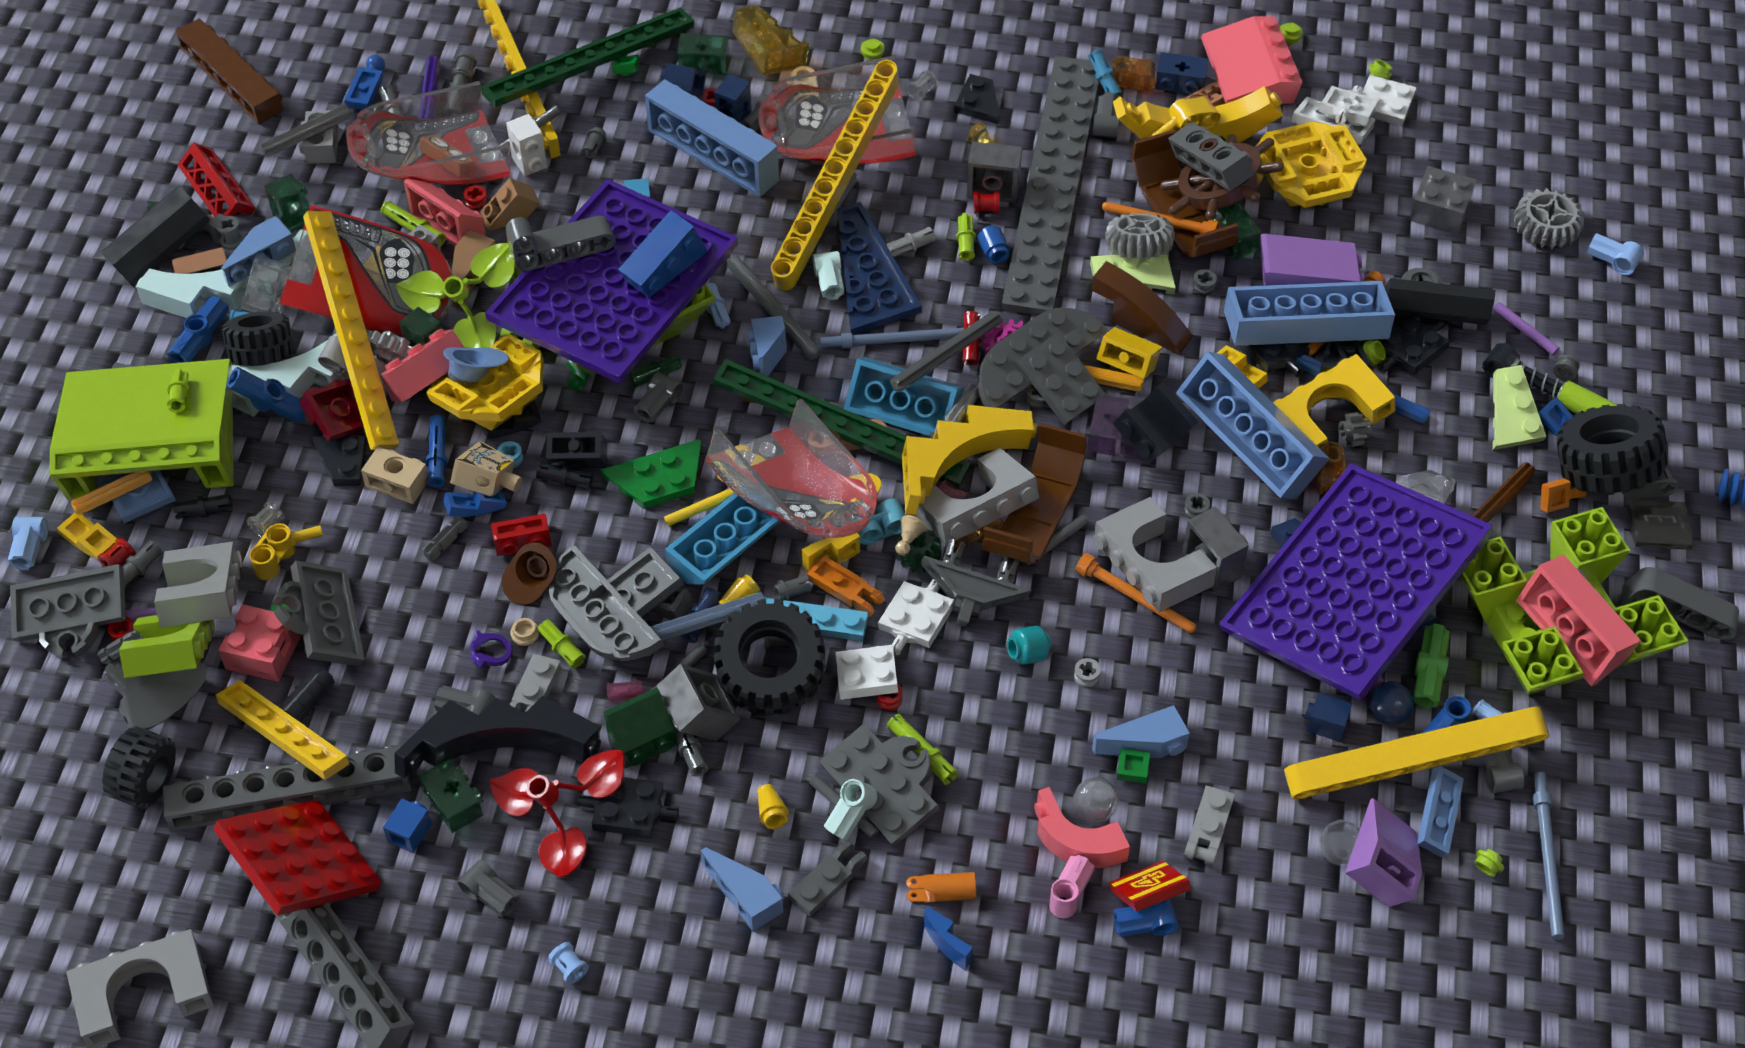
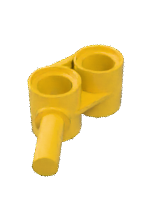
M1204 96L1179 99L1169 108L1171 120L1151 135L1154 136L1168 132L1177 127L1182 129L1191 122L1199 124L1201 127L1204 126L1206 129H1211L1219 122L1220 114L1208 98Z
M281 523L270 526L249 553L256 576L261 580L275 578L280 572L279 562L290 558L294 554L296 543L323 536L321 526L293 532L287 525Z

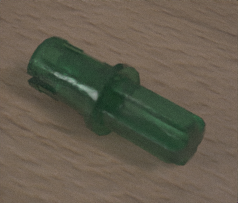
M678 355L656 363L650 361L649 365L631 371L629 373L630 379L634 387L637 388L650 382L657 372L666 375L680 369L682 362Z

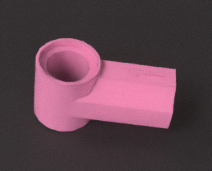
M1081 855L1070 856L1059 879L1053 883L1049 907L1052 914L1062 919L1069 918L1076 912L1077 903L1095 869V866L1091 864L1088 858ZM1061 897H1065V898H1068V900H1063V899H1060V898H1061Z

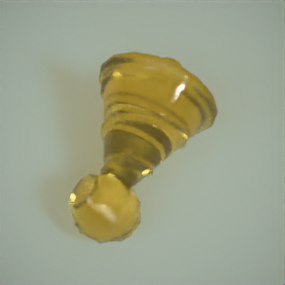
M984 122L971 126L967 136L969 142L999 144L996 141L992 142Z

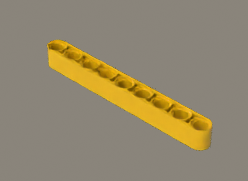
M1530 707L1292 764L1284 769L1292 799H1303L1537 743L1549 738L1550 734L1541 708Z

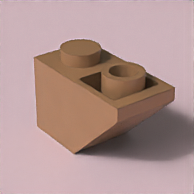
M509 178L484 206L480 214L484 219L487 229L492 231L506 227L511 219L517 217L527 219L540 202L532 186Z

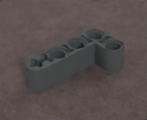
M601 215L532 232L528 220L522 217L511 219L506 225L508 246L514 263L520 271H530L606 251L616 243V238L608 219Z
M1645 567L1640 569L1622 586L1619 607L1659 595L1675 620L1719 640H1731L1737 634L1739 608L1736 605L1657 568Z

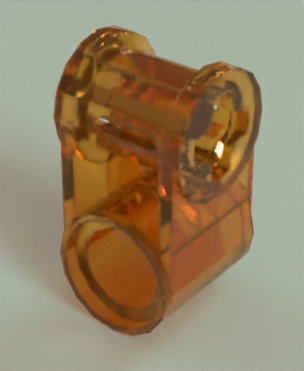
M1118 56L1112 60L1113 75L1120 89L1148 91L1154 88L1156 64L1152 60L1128 58L1125 56Z
M1334 442L1325 443L1320 448L1329 457V460L1317 473L1318 494L1328 492L1346 470L1344 449L1341 445Z

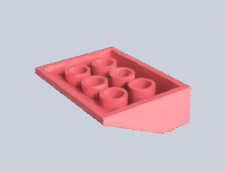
M1253 16L1202 34V42L1226 103L1243 98L1265 86L1271 93L1276 92L1282 104H1294L1302 80L1276 17Z

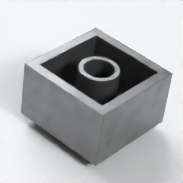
M972 141L968 161L967 198L973 199L975 191L979 194H994L995 191H999L1000 202L1016 204L1020 183L1022 147Z
M1427 166L1416 194L1409 220L1459 234L1477 179Z
M1215 506L1188 520L1182 554L1187 556L1200 549L1214 563L1217 570L1214 586L1211 588L1216 592L1242 578L1249 544L1245 536L1241 533L1239 534L1231 525L1229 518L1222 514Z
M679 664L657 685L664 703L673 717L674 726L682 733L717 741L740 720L716 674Z

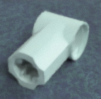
M839 252L813 254L815 277L819 279L822 297L828 300H837L844 294Z
M850 779L842 785L840 790L841 798L824 825L828 831L846 841L865 810L872 808L877 800L875 788L856 779ZM861 789V798L856 801V793Z

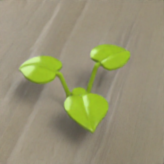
M499 243L481 250L473 258L470 268L472 273L479 277L477 279L464 278L461 280L456 276H451L443 282L437 273L421 271L396 284L397 291L402 300L412 310L420 314H432L438 311L441 305L440 298H445L446 295L452 301L458 302L468 318L459 320L454 326L453 331L464 348H489L496 341V324L486 320L485 312H480L475 316L472 315L464 301L469 295L467 285L479 284L484 280L485 284L491 288L503 287L513 278L515 263L508 243Z

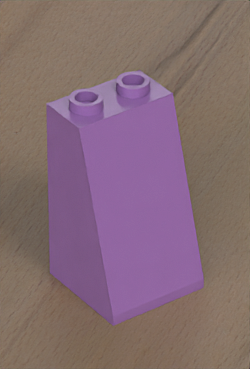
M1261 234V261L1264 286L1365 281L1364 272L1359 273V269H1362L1361 253L1356 254L1355 243Z

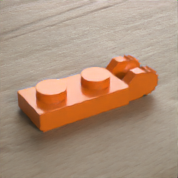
M825 555L806 574L811 583L847 605L853 606L857 611L868 612V617H871L874 613V608L861 598L863 594L870 602L881 605L885 601L883 594L869 585L868 581Z

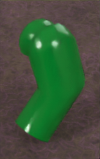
M568 360L566 366L573 374L570 375L572 377L571 380L567 379V385L573 391H580L585 387L589 374L576 367L573 361Z

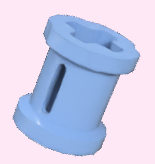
M564 942L557 946L549 955L548 961L551 965H556L559 968L567 984L579 981L589 969L587 962L581 961L573 952V945L570 942Z

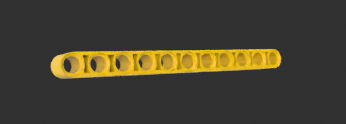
M882 60L876 65L776 255L771 270L774 284L778 289L786 291L796 285L899 86L898 70L895 62Z

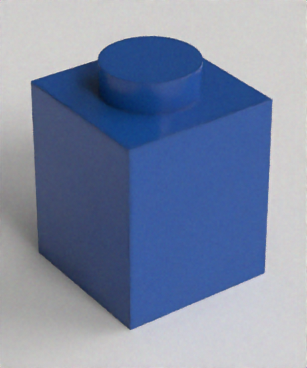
M401 799L383 826L387 842L414 853L432 825L428 809L419 802L413 801L411 803Z

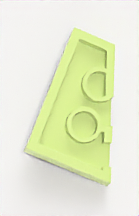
M1115 254L1091 256L1090 265L1093 276L1105 261H1108L1137 278L1151 290L1152 288L1166 290V294L1175 295V284L1167 254L1160 255L1158 258L1151 257L1149 260L1146 258L1140 260L1133 258L1130 260L1129 257L1122 258Z
M1522 365L1496 369L1493 374V403L1495 404L1493 450L1543 441L1546 438V434Z

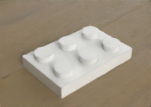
M1306 97L1294 111L1291 122L1297 125L1308 122L1325 123L1334 127L1335 125H1344L1359 145L1362 144L1371 132L1376 120L1370 118L1366 126H1355L1350 124L1348 120L1344 124L1337 123L1335 119L1319 112L1322 101Z

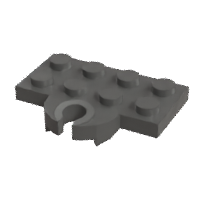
M295 560L291 566L293 581L284 583L272 602L275 605L285 604L290 609L285 606H278L274 611L275 616L283 626L292 632L303 635L308 659L360 666L365 658L347 569Z
M119 564L10 586L12 639L20 642L40 638L42 646L60 658L67 659L68 653L65 651L64 645L70 638L75 637V643L71 649L72 653L78 657L92 646L97 637L99 626L126 621L124 568Z
M863 724L819 762L841 788L850 779L859 780L875 788L877 792L876 803L872 808L865 810L864 814L887 841L895 847L939 810L935 801L922 788L929 781L933 772L931 757L927 749L921 751L917 760L907 761L905 760L907 753L911 750H918L921 746L919 740L907 736H898L881 743L872 731ZM861 789L856 793V801L861 798Z

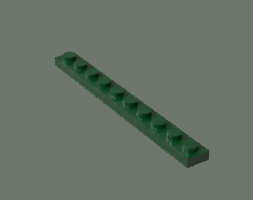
M681 7L483 85L481 86V94L494 108L690 30L694 28V19Z
M727 359L724 360L713 379V385L902 465V453L907 437L902 433ZM965 460L958 462L948 469L938 481L959 489L970 468V462Z

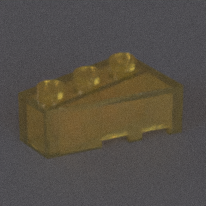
M757 5L735 9L732 32L763 76L806 66L809 43L805 40L800 42L793 36V32L790 29L784 30L777 25L778 20Z

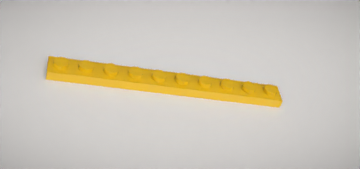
M477 0L480 9H485L483 10L486 23L491 24L490 29L493 39H498L497 46L500 54H505L504 62L507 70H512L511 74L526 69L496 0ZM537 91L520 98L522 102L526 101V112L533 117V120L546 112ZM549 121L539 129L542 132L544 150L547 149L550 157L555 158L560 156L559 142L554 128Z
M307 211L303 216L370 449L376 450L377 447L386 450L395 449L399 445V441L332 213Z

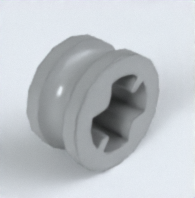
M1090 658L1079 660L1075 665L1074 672L1076 683L1086 688L1095 686L1100 678V665L1097 661ZM1085 670L1092 671V673H1089V676L1083 675V672L1085 673Z

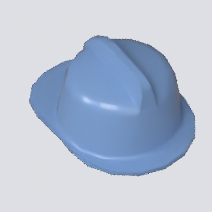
M450 347L443 351V355L449 360L448 375L452 381L466 383L479 381L486 376L490 367L501 366L508 361V355L505 352L494 348Z

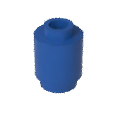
M998 226L984 227L978 234V241L985 257L994 264L1004 262L1009 257V245L1001 228Z

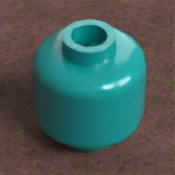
M1039 626L1015 629L1007 641L1009 656L1020 665L1044 661L1052 646L1050 636Z

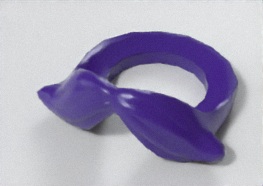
M477 630L470 646L471 662L478 665L479 668L483 666H502L511 657V644L500 634L481 633ZM490 640H496L503 643L507 651L504 656L496 658L482 653H475V650L481 644H485Z

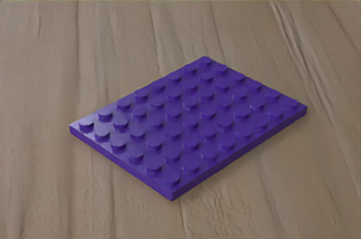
M606 179L567 223L594 216H605L616 238L614 246L599 253L530 271H523L485 312L487 321L620 384L737 247L738 237ZM670 211H673L695 227L708 252L648 298L627 283L618 269Z
M1350 464L1219 623L1220 628L1237 639L1361 701L1494 533L1493 525L1354 464Z

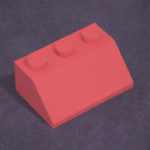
M412 179L404 181L410 214L420 220L425 219L429 221L432 227L445 233L446 240L456 246L468 230L483 236L486 235L484 219L477 211H472L460 200H455L442 188H437L431 183Z
M439 329L429 336L431 341L423 346L421 343L413 346L407 351L409 356L401 361L399 358H396L385 366L386 371L380 375L392 401H406L449 372V360L443 355V351L450 347L464 348L453 330L444 331Z

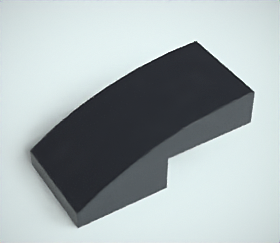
M533 400L523 407L521 415L511 416L491 431L483 427L486 439L514 434L540 423L541 417L535 401Z

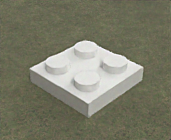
M1369 75L1362 94L1378 100L1376 110L1371 118L1403 126L1414 98L1416 87Z
M893 645L836 652L840 700L898 692Z

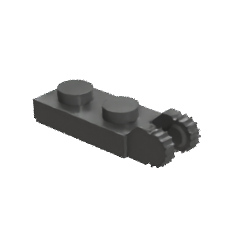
M849 840L845 841L836 848L833 855L830 854L788 893V899L809 917L813 916L852 879V875L866 862L867 855L863 852L856 854L845 867L841 861L850 854L854 846Z

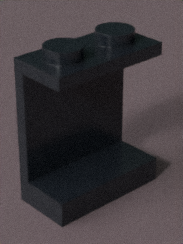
M1162 382L1132 409L1127 408L1113 422V425L1149 464L1186 436L1199 421L1169 387Z

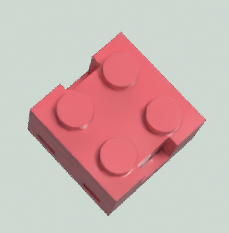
M242 604L234 619L237 625L234 632L229 636H225L218 650L226 670L279 682L301 638V634L292 632L283 626L273 611Z

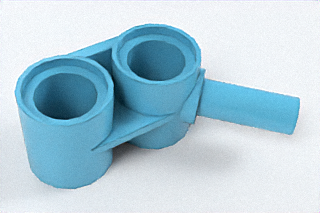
M887 499L878 505V514L875 515L874 512L869 524L857 532L860 535L861 544H874L881 539L902 533L901 518L905 516V513L898 499ZM855 512L854 514L858 516L857 520H855L856 518L831 519V525L836 527L847 526L865 521L867 518Z

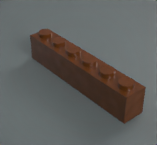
M198 18L175 31L180 49L258 125L283 111L281 105L282 96L276 87L272 88L262 74L259 75L250 62H245L236 49H231L225 38L219 37L210 24L206 25Z

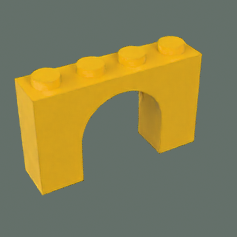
M1357 354L1349 359L1341 360L1334 368L1318 374L1311 382L1298 386L1288 396L1273 402L1325 454L1328 453V438L1309 416L1311 409L1317 403L1330 398L1348 400L1369 419L1372 425L1395 412V396Z

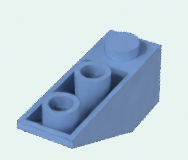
M277 216L253 227L221 267L228 287L296 252L292 233Z
M782 316L751 319L752 329L747 330L754 371H759L760 374L767 377L787 352L785 326Z

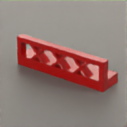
M193 142L177 166L214 217L222 214L223 203L229 205L224 216L234 217L237 212L251 216L256 207L213 149ZM194 158V169L190 170L188 165ZM201 173H205V184L201 185ZM212 188H216V199L212 200Z

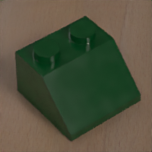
M658 687L604 711L609 744L613 750L623 751L625 755L624 769L640 765L647 758L658 753H665L677 745L675 728Z

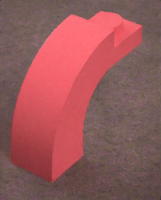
M1050 787L1038 790L1037 803L1034 804L1035 812L1039 819L1037 834L1049 851L1068 862L1070 856L1081 855L1088 858L1095 868L1111 867L1127 862L1130 846L1118 821L1094 829L1078 827L1064 817Z

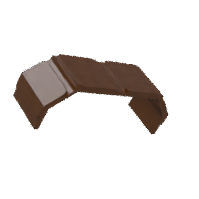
M1174 129L1134 141L1131 158L1135 174L1138 178L1139 188L1153 212L1203 223V221L1208 222L1205 210L1197 209L1190 205L1176 215H1171L1168 211L1169 207L1183 198L1180 188L1163 191L1160 188L1161 182L1178 179L1181 174L1178 159L1168 140L1177 131ZM1232 224L1202 234L1173 227V232H1175L1173 244L1183 257H1197L1237 245L1238 224Z
M1039 423L1038 445L1031 468V473L1036 476L1039 499L1009 513L1000 530L984 526L982 550L1028 563L1040 561L1079 484L1080 474L1087 454L1086 435Z

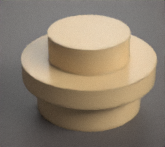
M529 618L518 619L510 631L512 640L522 646L534 643L539 637L538 625Z

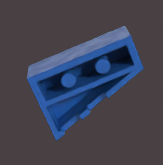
M670 211L618 270L627 283L650 298L705 255L708 250L695 227L673 211Z

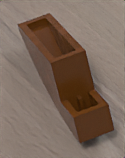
M1105 261L1093 276L1091 291L1114 302L1112 323L1180 355L1192 339V334L1178 315L1157 294L1137 278L1108 261Z

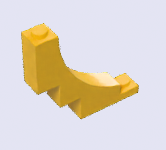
M1263 86L1243 98L1214 106L1220 114V120L1214 127L1207 130L1213 135L1217 134L1224 137L1226 140L1230 134H1235L1237 136L1236 143H1241L1283 116L1280 107L1282 101L1276 92L1271 93ZM1121 96L1113 101L1118 120L1140 139L1152 136V133L1171 120L1169 108L1157 106L1146 101L1136 107L1132 102L1128 103Z
M968 405L963 423L938 420L933 439L907 436L902 453L905 514L917 515L919 504H924L925 497H930L940 477L958 462L975 454L998 448L1028 449L1031 439H1035L1037 424L1033 423L1032 411Z

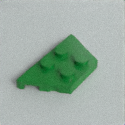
M694 440L602 469V477L606 482L610 480L617 485L622 494L626 497H631L643 509L693 494L696 491V477L699 471V457L702 450L701 440Z

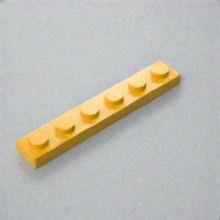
M241 680L216 694L218 704L324 780H327L349 765L346 754Z

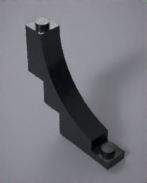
M541 696L526 713L495 698L479 715L449 700L394 753L395 774L405 778L413 770H417L423 761L438 767L449 760L465 754L506 747L540 749L566 756L583 764L590 755H595L601 746V726L544 696Z

